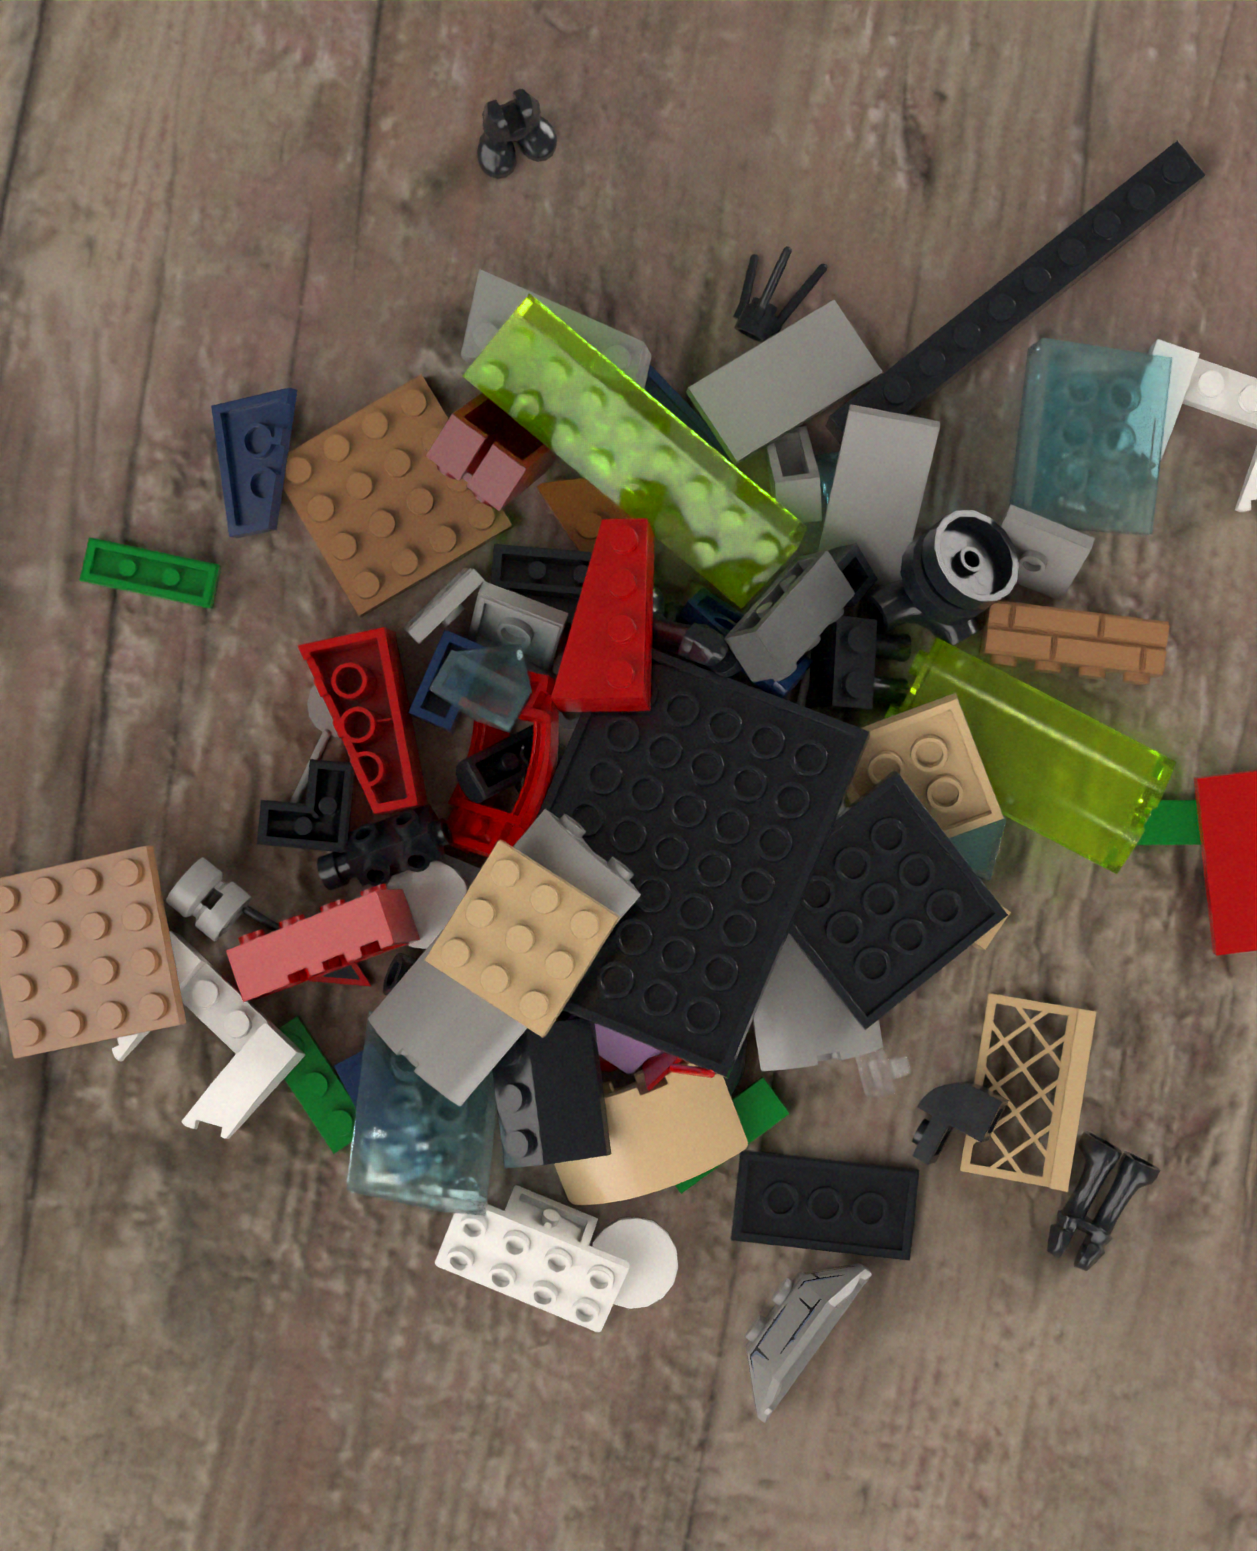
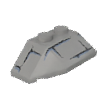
M862 1263L800 1272L793 1281L785 1278L771 1298L776 1304L767 1317L759 1315L748 1328L745 1337L749 1341L745 1347L757 1417L764 1423H766L774 1409L871 1277L872 1273Z

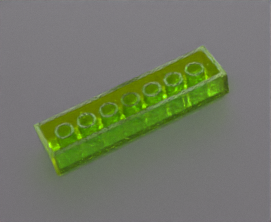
M530 293L462 375L633 519L648 518L657 539L741 609L799 548L807 526Z

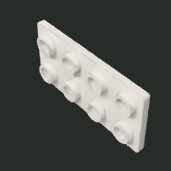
M518 1185L514 1186L505 1211L467 1195H462L435 1260V1265L595 1332L602 1331L630 1267L629 1262L589 1246L598 1218Z

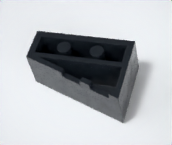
M494 544L491 584L569 613L565 627L571 629L592 552Z

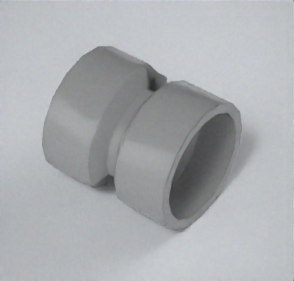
M202 857L176 883L166 898V903L183 917L194 916L196 918L195 926L216 942L243 913L242 908L249 905L252 896L233 881L224 883L222 881L223 873ZM215 894L220 899L210 910L204 905Z

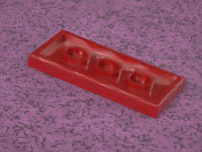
M1257 769L1193 777L1213 954L1219 956L1257 951Z

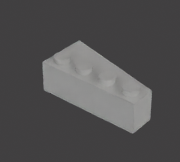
M479 269L461 352L462 358L471 368L643 398L651 360V353L643 341Z

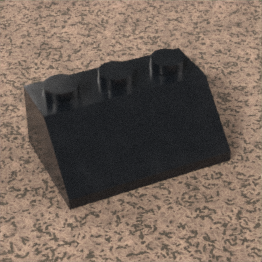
M583 1018L555 1021L547 1035L543 1038L527 1028L492 1069L504 1167L540 1166L611 1155L595 1023Z

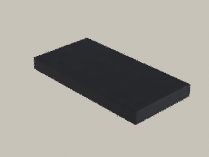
M743 1150L739 1154L730 1239L731 1241L910 1261L920 1170Z

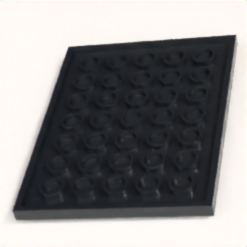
M652 649L651 711L582 712L536 819L544 809H547L559 819L564 814L570 816L586 831L582 838L594 853L607 862L612 857L616 858L634 874L630 882L641 895L617 922L563 1010L698 1067L711 1069L716 1074L728 1079L866 748L870 732L728 677L719 676L712 671Z

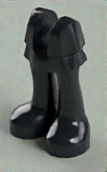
M524 89L515 90L513 92L514 100L508 101L505 104L499 105L495 99L487 102L484 106V111L482 112L484 132L479 140L477 158L482 171L490 177L496 179L506 178L513 173L517 161L516 150L512 141L517 142L520 150L528 159L536 162L546 161L553 156L556 150L557 136L555 129L548 120L540 116L541 110L538 100L533 98Z
M654 586L652 648L662 652L668 651L681 655L691 663L712 671L719 676L729 677L739 673L743 667L724 640L725 637L706 624H697L695 622L693 625H690L680 616L684 606L676 602L664 605L663 593Z
M1084 1131L1078 1145L1086 1160L1083 1173L1064 1208L1058 1210L1056 1223L1050 1226L1047 1251L1060 1258L1069 1245L1075 1230L1078 1229L1087 1235L1076 1255L1074 1267L1088 1271L1105 1254L1103 1247L1112 1240L1110 1235L1129 1200L1139 1188L1152 1184L1157 1179L1161 1170L1141 1157L1124 1151L1118 1165L1115 1180L1092 1220L1086 1215L1107 1176L1117 1164L1122 1151L1107 1140Z

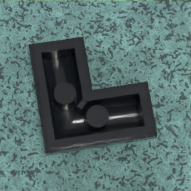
M534 724L458 763L456 766V776L466 797L477 804L512 786H515L520 794L530 763Z
M310 759L306 804L261 800L256 845L347 853L355 771L351 763Z

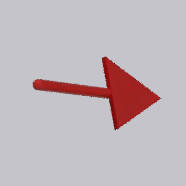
M665 1052L648 1058L642 1064L646 1087L649 1091L669 1072L713 1078L716 1073L711 1069L680 1065L678 1063L682 1059Z

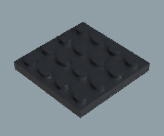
M892 771L837 815L788 934L859 1025L866 1030L1002 921L1008 914L899 773Z

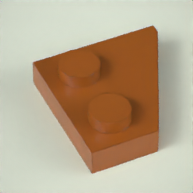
M634 472L544 482L536 486L538 492L578 551L593 552L602 519L648 518L658 510Z

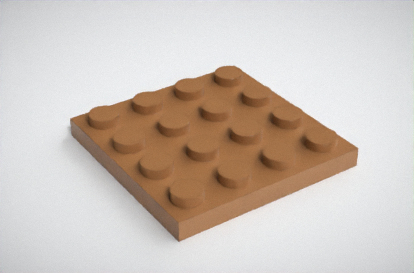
M422 374L288 452L283 489L360 618L513 528L503 509L498 511L496 508L478 501L473 491L466 487L467 481L463 478L458 481L457 479L445 476L438 470L436 463L426 457L447 423L448 417Z
M153 846L133 848L0 878V987L14 1059L187 1024Z

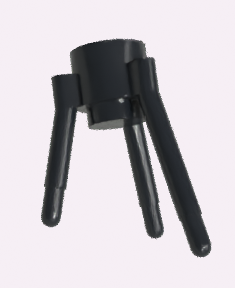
M789 246L784 247L761 298L753 297L749 304L759 260L758 255H751L740 302L733 315V318L737 319L734 328L741 334L761 343L766 341L769 335L774 336L779 333L786 320L827 271V265L823 263L818 266L776 317L777 307L769 302L783 274L792 249Z

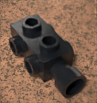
M430 804L415 809H406L390 818L373 824H364L356 830L350 831L347 853L331 852L318 857V873L324 886L330 891L348 885L350 879L355 877L362 886L367 884L372 886L385 884L390 876L407 870L421 872L429 867L430 862L444 858V846L452 843V833L444 818L439 819Z

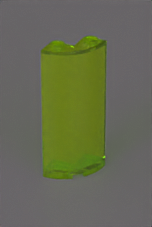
M936 637L928 652L920 649L907 672L914 676V679L898 709L890 705L883 719L956 693L1002 814L1118 874L1144 833L1145 828L1143 826L1148 820L1152 809L1157 808L1171 778L1176 761Z

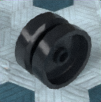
M957 510L941 519L929 531L921 534L909 544L902 555L900 574L905 592L914 606L927 618L946 626L963 625L1010 594L1018 579L1019 562L1012 541L1005 530L993 519L974 510Z

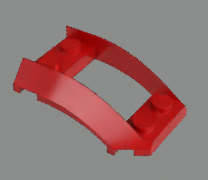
M499 665L487 677L491 682L481 695L471 693L468 702L474 705V722L467 758L509 737L511 717L533 722L532 753L523 787L512 812L507 813L492 808L498 794L476 804L466 797L459 783H457L448 801V804L454 808L446 821L452 833V843L449 845L467 854L473 852L485 857H489L499 840H503L513 847L533 824L556 773L559 751V710L551 700L556 681L548 675Z

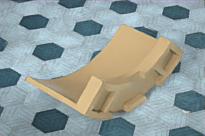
M684 1060L678 1063L680 1065L696 1066ZM643 1070L634 1073L636 1082L614 1089L611 1081L604 1082L603 1091L612 1154L554 1164L570 1203L574 1205L604 1204L657 1192L696 1177L745 1150L748 1141L723 1076L715 1074L713 1078L669 1072L650 1091L646 1087Z

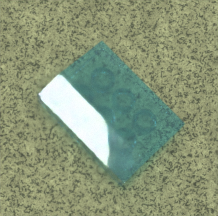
M1041 338L1030 346L1027 351L1010 504L1076 531L1152 535L1172 357Z
M369 1011L368 1018L374 1011ZM368 1020L347 1191L440 1212L486 1216L497 1112L492 1070L461 1106H458L416 1074L414 1070L417 1067L411 1064L404 1055H396L382 1040Z

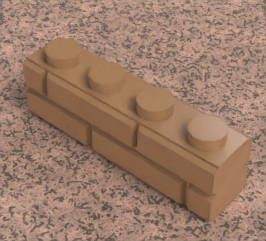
M998 601L984 611L979 654L982 657H990V665L1016 668L1017 661L1035 663L1034 671L1053 674L1061 673V667L1078 668V676L1091 679H1105L1106 672L1123 674V682L1149 685L1150 678H1157L1163 675L1169 633V622L1008 601Z

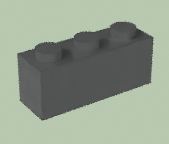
M828 550L796 557L728 633L724 640L752 682L773 679L774 681L783 680L796 670V662L801 656L820 642L821 637L819 635L824 629L843 615V607L855 593Z

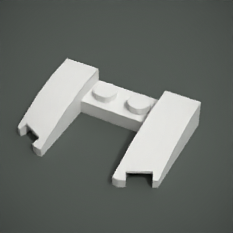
M1157 339L1149 349L1115 450L1120 453L1129 445L1148 464L1139 474L1145 480L1152 481L1182 404L1257 429V378L1198 358L1200 353ZM1257 445L1235 511L1249 512L1251 510V500H1257Z
M169 931L183 1004L236 1054L181 1122L186 1127L197 1129L200 1121L222 1127L221 1137L229 1139L306 1054L250 1001L243 1002L240 991L180 934ZM150 1031L117 1038L119 1045L112 1048L114 1057L118 1061H123Z

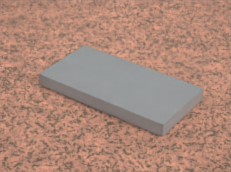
M832 300L691 385L686 393L735 466L874 381L883 372L836 301Z
M849 405L817 552L856 543L878 578L874 584L885 585L902 579L900 574L902 555L913 541L940 429V421Z

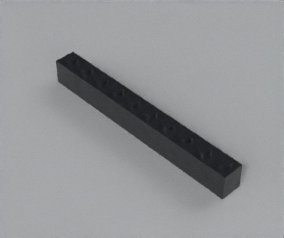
M1177 140L831 414L825 425L826 428L841 445L850 404L911 415L1192 192L1204 178L1205 173Z

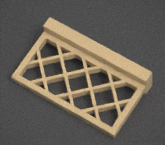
M988 994L974 1083L983 1086L986 1074L993 1084L988 1089L991 1091L997 1090L1002 1097L1009 1100L1007 1105L1011 1112L997 1122L994 1130L1013 1116H1016L1031 1138L1011 1152H1008L993 1131L991 1137L1004 1156L991 1166L971 1163L973 1146L978 1140L966 1134L960 1171L1040 1185L1068 1192L1096 1011ZM996 1004L1016 1007L1026 1023L1004 1037L994 1024ZM1023 1008L1042 1012L1030 1019ZM1048 1013L1068 1016L1065 1035L1051 1045L1046 1042L1033 1024ZM1030 1027L1045 1049L1023 1064L1008 1041ZM993 1030L1000 1041L989 1048ZM1064 1042L1060 1061L1053 1049ZM1004 1045L1019 1067L997 1082L986 1067L989 1054ZM1049 1053L1060 1068L1059 1075L1056 1081L1042 1090L1027 1067ZM1023 1071L1038 1093L1016 1108L1001 1088V1085ZM1056 1087L1053 1106L1046 1093ZM1039 1098H1042L1052 1112L1051 1124L1034 1134L1019 1112ZM1049 1132L1047 1149H1045L1039 1138ZM1034 1142L1045 1157L1042 1176L1024 1173L1013 1159V1156ZM1008 1160L1015 1171L997 1167Z

